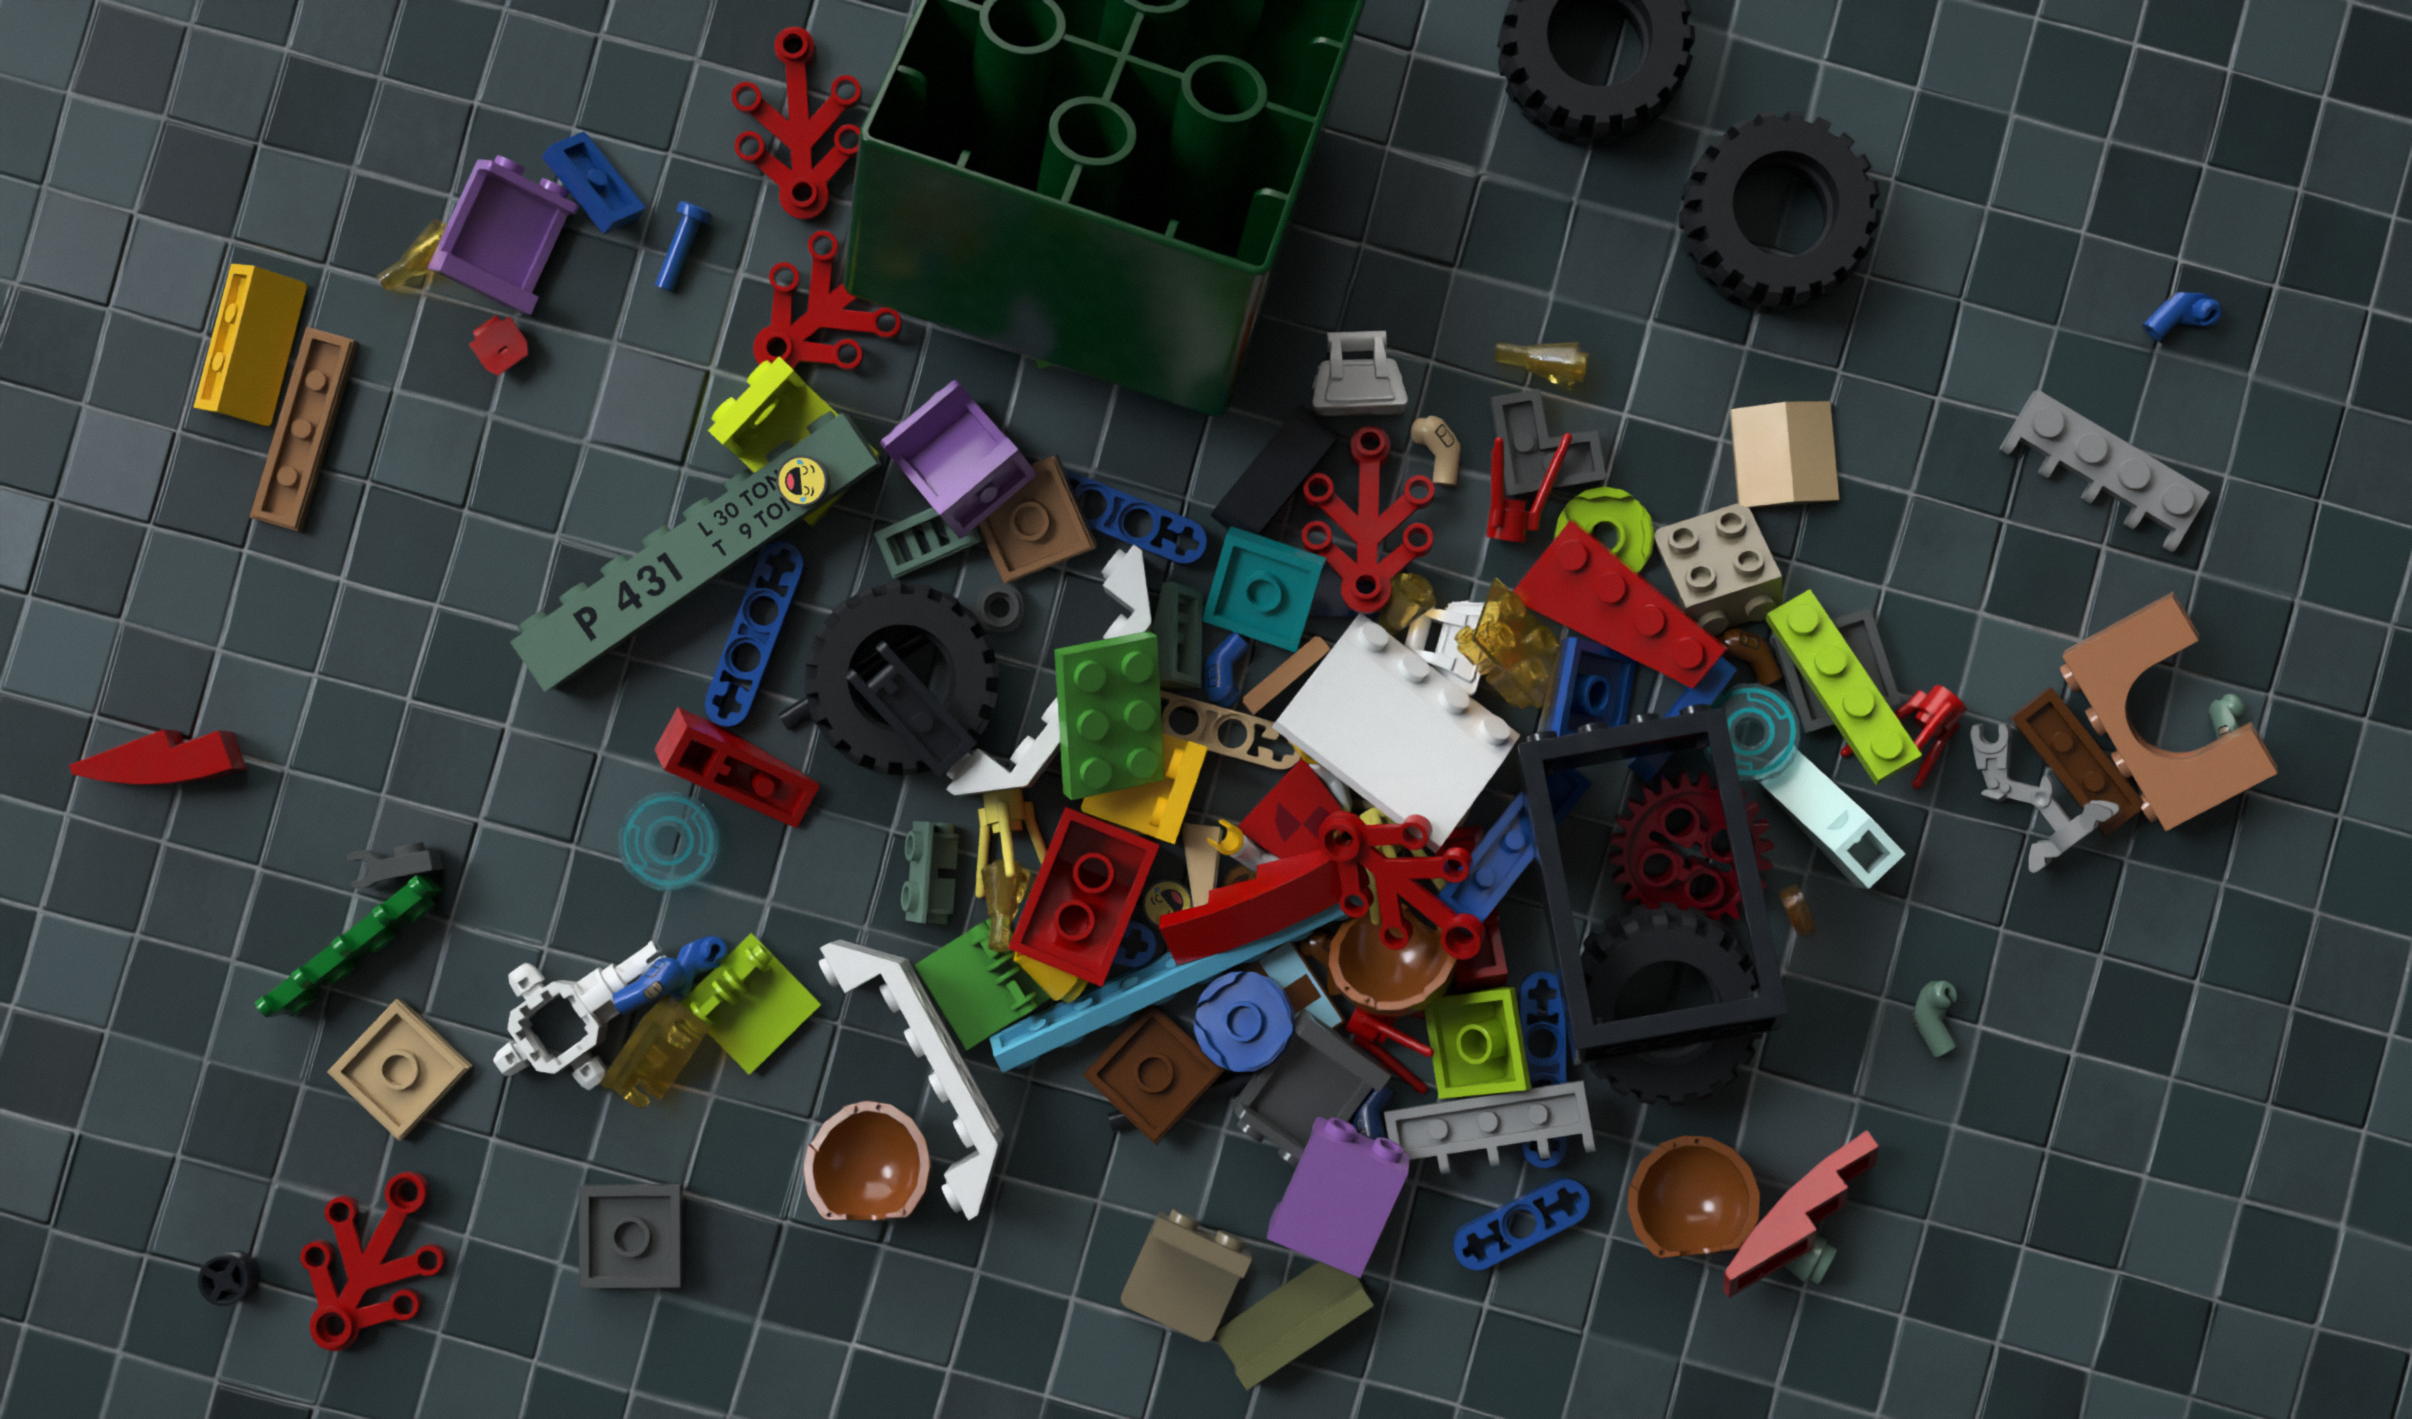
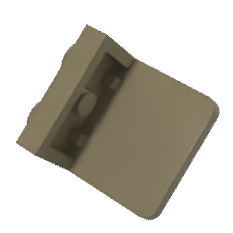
M1736 503L1662 527L1655 532V545L1679 596L1680 608L1713 636L1722 633L1728 628L1749 621L1765 620L1767 613L1783 605L1782 575L1749 507Z
M1172 1209L1169 1215L1159 1210L1123 1289L1121 1302L1128 1309L1196 1340L1208 1342L1213 1338L1240 1277L1244 1278L1252 1260L1251 1251L1244 1249L1246 1242L1235 1235L1222 1230H1218L1217 1235H1213L1198 1228L1200 1221L1182 1211Z

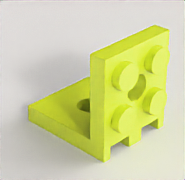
M778 357L772 364L768 360L762 362L747 379L750 387L737 400L730 397L718 407L711 417V420L715 423L708 431L755 473L769 463L765 456L771 450L787 440H791L795 446L810 435L807 426L830 411L833 412L835 417L838 414L781 357ZM871 446V448L879 458L881 455ZM848 489L804 518V520L813 527Z

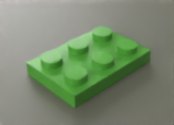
M1144 631L1054 649L1063 794L1070 800H1076L1164 780L1157 636L1150 631Z

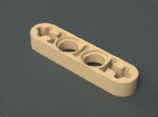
M1160 690V698L1169 700L1162 713V733L1208 747L1207 751L1271 769L1284 770L1292 767L1299 761L1300 755L1294 751L1293 756L1284 755L1282 761L1277 762L1272 759V750L1258 746V757L1247 754L1254 741V725L1266 728L1261 736L1262 738L1276 740L1279 732L1272 728L1275 722ZM1188 706L1197 713L1199 723L1196 730L1191 734L1179 735L1170 727V715L1177 707ZM1230 719L1240 721L1247 731L1245 742L1240 747L1234 749L1223 746L1217 736L1219 726L1224 721ZM1288 740V744H1290L1291 746H1293V745H1292L1293 743Z

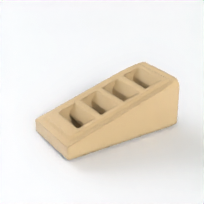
M1182 823V836L1193 907L1208 904L1209 890L1216 889L1220 852L1207 843V838L1209 837L1215 842H1221L1223 830H1221V827Z

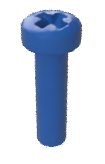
M680 201L676 212L683 215L654 284L671 292H674L701 222L709 225L712 214L704 208L685 201Z

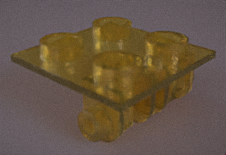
M1496 577L1492 580L1476 628L1473 630L1467 625L1456 633L1454 640L1458 643L1457 650L1473 666L1478 664L1477 671L1481 675L1488 673L1487 682L1493 685L1509 705H1517L1520 709H1523L1532 702L1536 708H1539L1542 705L1561 645L1557 642L1553 632L1548 627L1541 625L1524 607L1521 598L1516 593L1509 591Z

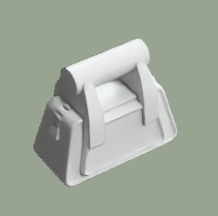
M1386 331L1327 333V352H1330V360L1323 361L1318 366L1319 371L1317 370L1312 389H1315L1311 405L1312 413L1317 417L1392 415L1401 414L1405 411L1408 397L1402 382V375L1396 361L1386 358ZM1373 351V359L1342 360V352Z
M1452 601L1451 604L1448 603V608H1445L1446 610H1441L1425 603L1416 602L1404 646L1421 656L1427 664L1453 684L1464 689L1470 697L1474 696L1499 613L1498 605L1495 603ZM1432 621L1442 624L1435 653L1424 651Z

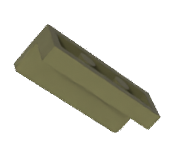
M1318 1261L1217 1328L1215 1337L1235 1366V1374L1247 1391L1373 1307L1374 1304L1358 1277Z

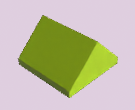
M1494 986L1442 995L1424 1009L1430 1048L1434 1050L1432 1060L1439 1099L1531 1089L1515 987Z

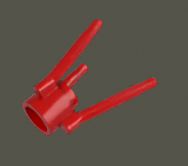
M1570 433L1563 435L1530 512L1525 511L1526 501L1504 498V440L1501 437L1495 439L1494 447L1491 451V506L1488 515L1486 537L1525 542L1527 530H1539L1542 510L1573 439Z
M1935 685L1928 694L1918 690L1906 704L1894 711L1899 721L1914 711L1918 712L1913 720L1922 729V732L1914 741L1919 751L1924 748L1931 737L1936 738L1912 783L1914 789L1922 787L1948 740L1960 727L1957 723L1958 720L1967 711L1964 703L1955 694L1940 685ZM1849 745L1840 750L1842 757H1848L1854 753Z
M1356 1007L1345 1028L1346 1031L1356 1036L1353 1043L1368 1050L1407 1084L1411 1085L1420 1094H1425L1428 1090L1427 1086L1374 1040L1383 1044L1386 1037L1428 1058L1433 1057L1434 1050L1419 1042V1040L1392 1027L1396 1018L1369 1014ZM1424 1010L1416 1014L1408 1015L1411 1017L1426 1020Z

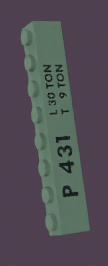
M832 411L822 415L807 426L810 435L795 446L791 440H787L771 450L765 456L769 462L766 466L752 474L749 468L741 471L724 484L728 492L713 502L708 497H705L687 508L682 513L686 521L670 531L667 525L645 537L641 541L645 549L629 559L626 554H622L600 569L604 577L588 588L582 582L559 597L563 606L548 616L542 610L523 621L518 626L522 634L510 641V643L543 691L556 690L883 465L851 417L845 413L835 417ZM805 455L816 458L828 471L829 489L824 498L812 506L792 505L782 498L777 489V472L780 466L793 456Z

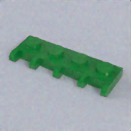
M431 874L414 876L397 893L372 909L369 915L346 933L339 935L331 942L332 944L304 966L293 971L290 977L271 992L255 1001L257 1009L267 1018L289 1013L291 1017L298 1015L317 1000L313 992L328 981L333 986L349 976L357 968L352 961L366 950L371 954H375L396 938L392 930L408 918L411 923H414L428 914L436 906L432 899L443 891L442 887Z

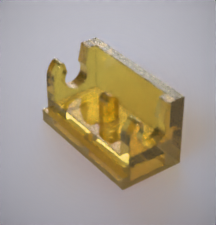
M666 994L643 1017L599 1084L606 1089L610 1087L632 1105L643 1109L646 1108L650 1102L649 1098L645 1094L640 1093L634 1085L644 1088L648 1094L661 1100L711 1027L670 995Z

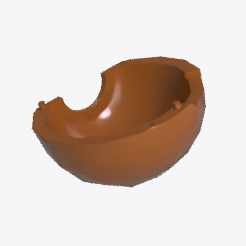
M1401 903L1403 916L1413 926V935L1403 949L1391 950L1382 944L1379 937L1382 920L1379 925H1374L1371 921L1370 909L1360 918L1350 917L1341 924L1330 944L1328 965L1338 990L1351 1004L1369 1014L1400 1018L1419 1013L1445 994L1457 972V959L1446 953L1441 945L1442 929L1437 927V930L1427 927L1403 903ZM1396 927L1389 928L1393 936L1397 938L1404 937L1400 929Z
M863 1101L843 1106L842 1110L824 1122L812 1143L807 1146L803 1173L807 1195L819 1214L826 1220L845 1222L903 1220L914 1214L928 1192L933 1166L928 1141L911 1117L891 1104Z
M1683 1135L1660 1143L1656 1149L1641 1161L1631 1184H1629L1627 1211L1636 1236L1653 1255L1659 1258L1705 1255L1737 1250L1742 1247L1759 1220L1760 1192L1752 1169L1733 1148L1711 1137Z

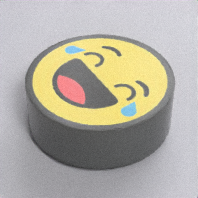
M793 456L787 459L777 472L776 485L780 495L785 501L795 506H812L820 502L829 489L830 480L826 467L819 460L810 456Z
M1163 879L1155 882L1148 888L1143 898L1144 914L1149 922L1158 928L1161 915L1193 908L1192 896L1188 888L1181 882L1173 879Z

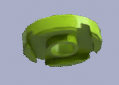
M1605 486L1585 490L1569 501L1556 519L1553 541L1570 520H1576L1590 533L1596 524L1606 523L1611 525L1617 532L1618 537L1617 543L1611 551L1636 572L1641 571L1652 554L1655 534L1651 516L1639 501L1624 490Z

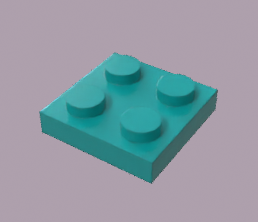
M1231 526L1226 534L1202 621L1296 653L1302 640L1326 557Z

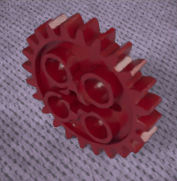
M1682 769L1679 773L1678 784L1671 785L1669 779L1664 774H1661V789L1656 792L1650 786L1643 783L1641 787L1646 799L1639 802L1636 799L1627 797V805L1633 813L1631 816L1615 815V821L1624 829V833L1609 834L1610 843L1621 847V850L1608 854L1609 863L1623 866L1612 874L1614 883H1630L1621 893L1623 900L1627 902L1639 897L1637 905L1645 904L1648 910L1659 909L1660 902L1676 903L1678 909L1686 911L1689 906L1704 911L1707 917L1713 921L1716 919L1721 921L1720 914L1726 911L1731 917L1738 920L1740 916L1735 905L1741 901L1731 848L1719 850L1711 846L1714 834L1721 829H1726L1717 782L1714 786L1710 785L1709 775L1706 770L1700 772L1696 783L1690 782L1685 769ZM1741 787L1744 800L1747 793L1744 790V788ZM1756 801L1745 804L1758 870H1771L1773 864L1769 859L1760 856V853L1774 849V844L1771 839L1758 837L1766 832L1770 826L1766 819L1752 820L1760 811V807ZM1676 808L1689 810L1692 814L1691 820L1684 828L1675 830L1665 825L1666 816L1670 811ZM1652 831L1659 832L1685 848H1691L1693 843L1697 842V846L1703 856L1718 862L1728 863L1732 868L1728 872L1722 871L1696 855H1690L1687 861H1685L1678 847L1663 841L1653 840L1649 837V834ZM1661 853L1670 858L1669 866L1661 873L1652 874L1643 869L1645 860L1652 854ZM1699 874H1709L1715 877L1714 887L1706 894H1696L1689 890L1691 881ZM1760 877L1762 889H1765L1767 885Z

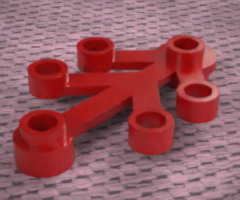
M793 26L782 30L777 35L774 43L775 53L781 64L786 67L789 121L763 99L761 91L752 82L737 84L731 93L732 102L740 113L751 115L791 150L792 170L766 151L767 148L764 140L756 132L745 131L738 135L734 143V149L743 162L754 164L780 187L779 201L787 214L799 220H810L819 216L828 204L829 191L827 184L850 158L857 157L858 144L852 149L842 147L841 140L843 136L854 133L859 137L860 129L852 124L841 126L834 135L835 146L814 168L812 166L811 149L848 108H853L860 103L863 92L856 78L850 75L839 76L831 85L832 95L809 119L806 68L813 63L816 57V45L808 31L801 27ZM798 38L803 41L802 49L794 54L788 53L785 50L786 43L790 39ZM845 84H851L856 88L854 96L847 100L841 99L838 96V90ZM744 91L756 93V100L750 106L739 104V97ZM748 140H756L759 142L758 151L751 156L743 154V144ZM800 186H809L812 189L810 199L805 202L797 201L794 196L796 189Z
M821 230L812 234L808 241V250L813 257L808 310L792 325L793 292L797 291L800 287V273L794 265L788 262L777 263L770 270L769 281L774 288L771 325L762 329L757 334L753 344L754 357L759 365L766 360L772 364L778 358L770 355L769 347L773 341L783 340L786 342L787 349L779 357L793 370L800 362L837 365L844 371H854L861 366L864 360L863 350L856 341L843 339L834 346L807 342L806 340L821 328L874 333L885 340L896 338L902 330V319L895 310L886 307L878 309L875 313L844 310L857 298L847 293L843 283L830 293L833 260L837 258L840 246L832 233ZM821 239H829L833 243L832 250L826 255H819L815 252L816 243ZM783 270H789L794 274L793 282L786 287L779 286L776 281L777 275ZM885 315L893 316L896 319L894 329L889 332H882L878 329V321ZM853 347L857 350V357L852 363L845 364L840 361L839 354L843 348Z
M1365 426L1353 434L1350 442L1352 460L1360 467L1358 516L1334 493L1333 482L1327 475L1322 473L1312 474L1305 480L1303 486L1304 497L1307 503L1313 507H1319L1357 545V564L1332 542V531L1322 521H1312L1304 527L1302 531V544L1307 552L1326 557L1325 563L1342 579L1341 595L1345 604L1355 612L1371 614L1381 610L1388 603L1392 591L1390 581L1416 557H1423L1431 551L1433 547V532L1423 523L1409 525L1403 534V544L1377 564L1378 545L1418 509H1425L1430 506L1434 500L1435 489L1433 482L1428 477L1423 475L1413 476L1406 482L1404 494L1378 517L1380 467L1385 465L1390 457V439L1381 428ZM1366 438H1374L1380 445L1375 450H1366L1361 446V443ZM1315 484H1323L1327 487L1328 492L1324 496L1316 497L1309 490ZM1415 486H1423L1429 493L1425 498L1416 499L1410 494V491ZM1319 531L1324 533L1327 538L1322 544L1315 545L1309 542L1308 536L1313 532ZM1419 533L1423 534L1428 541L1421 547H1415L1410 544L1409 538ZM1364 580H1369L1376 586L1375 590L1369 594L1359 592L1356 587Z
M1346 811L1334 812L1324 819L1319 828L1318 838L1324 854L1338 863L1343 893L1340 897L1339 905L1347 916L1352 918L1364 916L1374 901L1371 889L1361 882L1360 863L1372 872L1375 877L1382 920L1379 937L1385 947L1391 950L1403 949L1413 935L1412 923L1402 913L1401 896L1442 929L1441 945L1450 956L1464 960L1472 958L1478 953L1486 936L1485 928L1481 921L1472 914H1457L1415 880L1444 878L1452 883L1462 882L1466 879L1473 866V859L1468 851L1460 847H1452L1443 856L1388 858L1374 847L1402 844L1410 850L1422 849L1430 839L1433 829L1430 821L1418 814L1408 816L1402 824L1366 825L1360 817ZM1408 827L1418 828L1422 832L1423 837H1413L1408 832ZM1338 829L1345 830L1353 839L1346 840L1342 838ZM1454 859L1459 861L1463 866V870H1454L1450 867L1448 860ZM1349 895L1359 896L1363 900L1364 905H1355L1350 900ZM1396 927L1400 929L1404 937L1397 938L1393 936L1389 928ZM1458 927L1468 929L1474 936H1464L1460 933Z
M406 1171L389 1180L385 1188V1200L389 1207L364 1252L355 1224V1220L359 1215V1206L356 1200L350 1196L342 1195L327 1203L324 1215L327 1222L334 1228L348 1277V1282L340 1296L329 1269L335 1258L333 1246L325 1240H315L305 1245L300 1253V1262L309 1271L319 1306L311 1316L310 1333L315 1343L321 1348L328 1351L344 1350L358 1339L361 1328L394 1318L401 1321L409 1320L421 1311L423 1305L422 1297L413 1288H403L395 1292L388 1301L358 1308L367 1289L417 1274L431 1276L441 1271L446 1265L447 1254L443 1247L435 1243L420 1247L412 1255L382 1263L409 1213L422 1208L429 1199V1183L420 1173ZM406 1182L416 1185L418 1195L415 1200H409L403 1195L402 1189ZM341 1202L348 1206L349 1217L347 1220H340L336 1217L334 1208L337 1203ZM313 1247L323 1250L325 1260L322 1265L312 1262L310 1251ZM425 1251H432L436 1254L438 1263L435 1268H428L423 1264L422 1255ZM405 1295L411 1298L413 1309L410 1313H405L399 1309L398 1299L400 1296ZM332 1316H339L343 1319L345 1328L342 1333H335L330 1328L329 1322Z

